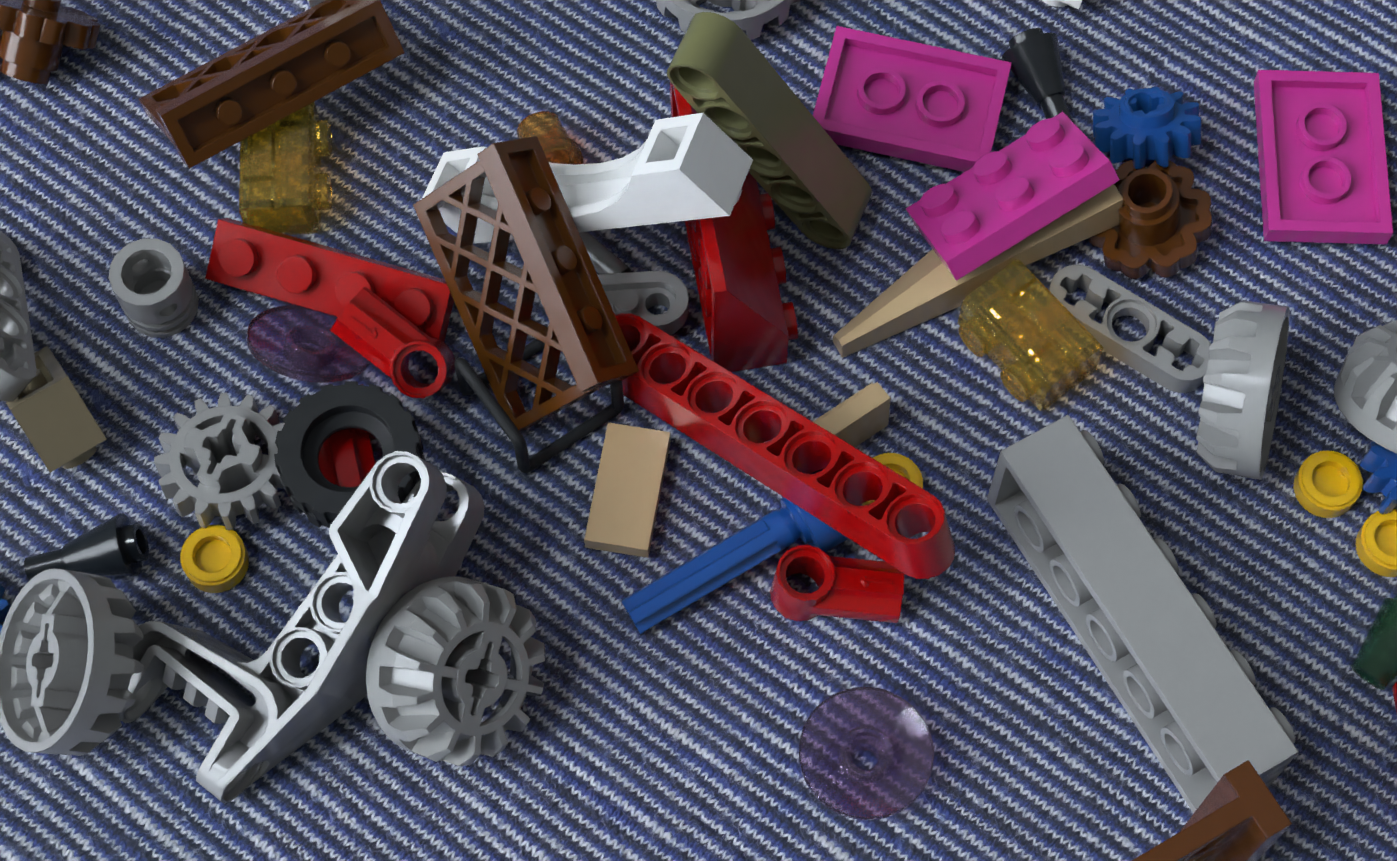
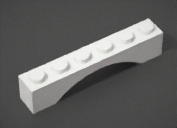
M704 113L655 120L648 139L642 146L622 158L594 164L548 163L578 231L587 232L730 216L734 205L741 196L742 186L753 159ZM482 146L444 152L422 198L478 162L477 154L487 147ZM486 177L481 204L497 211L498 201ZM446 203L439 208L444 223L457 233L461 209ZM478 218L473 244L491 242L494 225ZM510 234L509 240H513L514 238L512 234Z

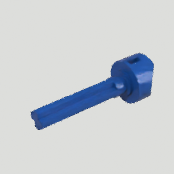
M820 469V470H817V471H814V472H813V473H811V474H814V473H817V472H820V471H822V470H823V469ZM781 496L780 503L782 508L775 509L622 599L621 602L638 632L642 634L794 544L799 537L804 543L818 547L825 553L849 538Z

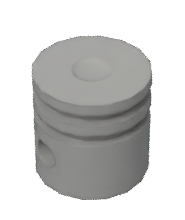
M142 238L128 243L116 253L110 264L108 278L129 323L139 333L149 337L166 338L180 333L191 324L198 312L199 297L180 253L170 243L160 239Z

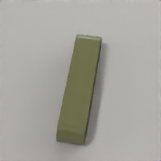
M696 13L692 17L667 69L668 79L697 113H704L753 159L749 173L807 238L827 248L846 249L851 244L872 195L869 183L738 25L716 13Z

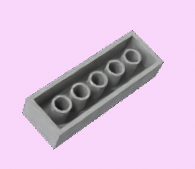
M1066 415L1003 449L999 455L987 501L1192 812L1195 813L1224 774L1248 760L1267 788H1269L1299 753L1294 746L1295 735L1286 717L1277 708H1268L1255 689L1256 680L1254 673L1243 655L1237 650L1230 651L1215 630L1217 626L1216 619L1208 603L1197 593L1191 595L1177 574L1178 564L1171 549L1162 539H1153L1139 519L1141 511L1132 492L1124 484H1115L1103 466V453L1095 438L1086 430L1080 432L1070 416Z

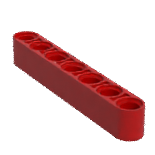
M631 313L615 315L639 369V372L622 380L623 395L902 573L916 579H930L942 574L950 567L955 557V544L942 503L934 495L640 316ZM820 469H823V470H822V471H820V472H817V473H814V474H811V473H813V472H814V471H817V470H820ZM875 500L871 504L860 506L864 502ZM929 532L923 537L910 539L915 534Z

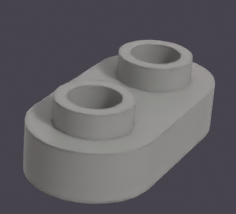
M665 271L598 275L615 315L631 313L640 316L669 335L677 332L685 324L689 313V296L685 284L677 276ZM654 305H662L668 309L664 314L658 315L651 314L648 311Z

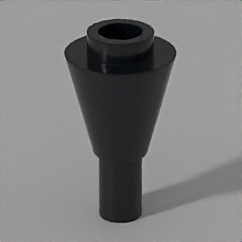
M1032 28L1017 34L1010 39V48L1002 55V60L1012 62L1011 72L1034 102L1041 106L1046 119L1053 118L1059 113L1064 112L1074 123L1063 97L1065 89L1058 35L1051 32L1043 33L1041 28Z
M120 513L66 543L61 549L25 558L24 568L29 580L38 573L48 569H63L101 576H138L142 569V561L147 560L149 557L148 540L144 529L138 522L132 523L124 513Z

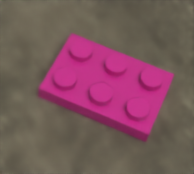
M836 26L813 117L837 145L966 172L974 166L978 159L992 151L1012 62Z
M1258 70L1254 80V98L1264 241L1387 244L1393 234L1379 73Z
M1061 112L1053 118L1037 122L1030 127L1024 136L1003 149L982 156L972 168L948 183L930 188L919 201L907 207L906 210L916 228L957 281L1119 181V178L1111 161L1064 112Z

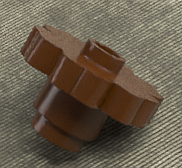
M0 0V30H3L0 41V58L3 61L0 71L10 77L31 83H49L51 71L58 70L64 45L84 50L96 47L101 26L97 23L98 19L83 11L61 6V0Z
M1133 160L1124 162L1118 169H1115L1119 181L1114 185L1123 197V205L1118 209L1119 225L1088 238V241L1093 246L1103 248V259L1106 267L1114 271H1121L1131 279L1141 278L1147 274L1150 268L1161 277H1171L1180 268H1186L1194 264L1197 259V243H1201L1211 236V197L1204 190L1194 189L1193 171L1183 166H1176L1170 160L1168 167H1162L1154 161L1148 168L1143 167L1141 169L1134 168Z

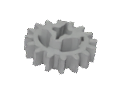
M221 393L218 399V407L210 409L201 398L195 400L197 414L192 418H188L183 414L176 413L173 419L178 429L177 434L161 433L158 438L164 454L155 456L154 464L159 475L162 477L158 482L165 498H173L172 501L176 511L182 518L195 510L197 521L200 527L203 528L208 527L214 516L222 517L226 530H233L236 516L244 513L253 524L260 522L257 507L263 503L274 509H278L281 506L276 489L277 487L284 489V486L275 466L274 454L278 453L275 443L277 432L282 431L285 423H280L276 409L272 405L265 407L258 413L254 396L248 394L239 406H232L227 393ZM255 435L261 438L268 446V455L262 454L260 446L255 445L253 441ZM186 466L191 467L194 475L198 476L200 481L198 487L187 479Z

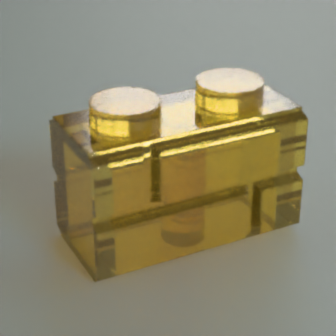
M315 102L240 141L239 213L244 223L279 233L287 232L289 235L316 234L321 230V210L332 209L329 173H321V157L332 155V133L329 120L319 119Z
M1019 259L1012 261L996 273L992 280H987L962 301L958 324L960 325L959 335L964 344L978 357H983L987 354L1002 370L1000 377L1009 393L1021 402L1029 399L1040 412L1050 407L1064 396L1069 389H1073L1097 368L1104 347Z

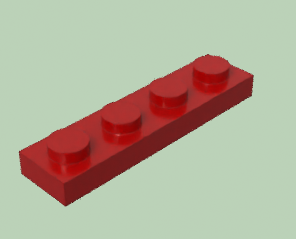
M230 218L218 219L205 279L336 317L340 315L346 305L363 287H367L428 336L437 338L442 342L445 341L454 304L445 279Z

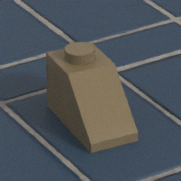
M46 346L34 353L37 368L36 376L14 401H8L6 404L51 473L61 466L64 469H69L84 463L95 454L97 450L96 445L107 439L49 347Z

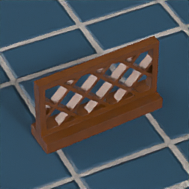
M325 0L138 100L146 115L174 144L182 161L190 169L405 52L380 0Z
M537 136L491 144L477 154L478 162L413 204L497 402L520 432L604 386L622 381L639 372ZM486 177L498 201L497 211L481 204ZM446 203L461 209L457 237L448 232L439 208ZM478 218L494 225L489 253L473 245ZM510 234H512L524 261L523 269L505 261ZM470 260L486 267L482 294L473 290L467 276ZM502 276L519 284L515 311L498 303ZM535 293L538 294L549 319L548 328L531 319ZM495 318L511 325L507 351L497 346L492 334ZM527 334L545 343L540 369L523 360ZM561 352H563L576 381L574 386L556 378ZM519 376L537 384L532 409L527 412L517 392Z
M1248 760L1222 776L1179 833L1132 861H1258L1292 823Z

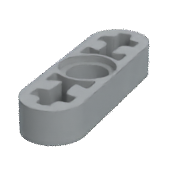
M1069 265L1060 269L1053 276L1046 297V307L1050 316L1057 323L1170 391L1187 393L1198 389L1204 383L1203 378L1207 371L1209 346L1211 343L1201 333L1090 267ZM1077 287L1087 292L1085 300H1079L1075 306L1065 301L1067 293H1073ZM1103 302H1107L1110 305L1107 307L1100 324L1094 321L1096 312H1100ZM1121 316L1135 317L1145 326L1146 336L1138 341H1125L1115 334L1112 322ZM1157 334H1160L1165 338L1162 346L1159 345L1155 356L1148 352L1151 350ZM1185 351L1194 358L1191 365L1188 364L1181 371L1172 364L1174 358L1179 357Z

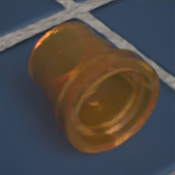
M549 111L536 112L527 116L517 128L518 138L537 136L548 162L572 165L583 164V155L579 145L568 137L559 117L555 113Z

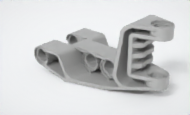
M395 451L383 456L373 466L329 528V535L338 553L268 650L258 659L253 660L204 631L161 621L145 622L138 626L143 632L144 639L133 646V659L144 665L143 672L132 674L128 690L136 697V701L126 711L118 713L120 720L124 723H129L139 718L167 687L174 690L185 689L183 699L195 707L206 706L204 715L213 723H225L197 772L196 782L225 804L232 801L247 787L365 697L367 694L366 667L369 650L380 623L392 606L416 586L432 579L456 576L484 517L485 505L481 494L474 486L451 474L440 472L433 464L409 452ZM418 471L421 480L401 503L398 496V486L401 480L408 473ZM456 490L459 496V507L456 513L450 519L440 521L437 515L445 501L446 493ZM353 589V607L348 620L344 622L339 613V603L342 597L349 590ZM315 643L320 653L319 664L311 675L305 677L300 668V656L308 645ZM203 658L220 667L254 694L256 701Z

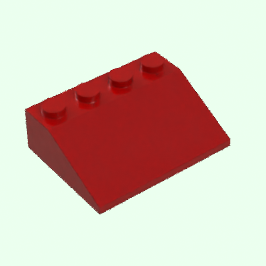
M670 82L671 117L697 114ZM748 171L742 186L741 196L734 205L730 216L684 221L710 359L730 372L786 364L789 340L798 339V327L793 303H782L778 286L786 284L783 252L781 247L770 248L767 230L775 229L772 199L768 193L759 194L757 181Z

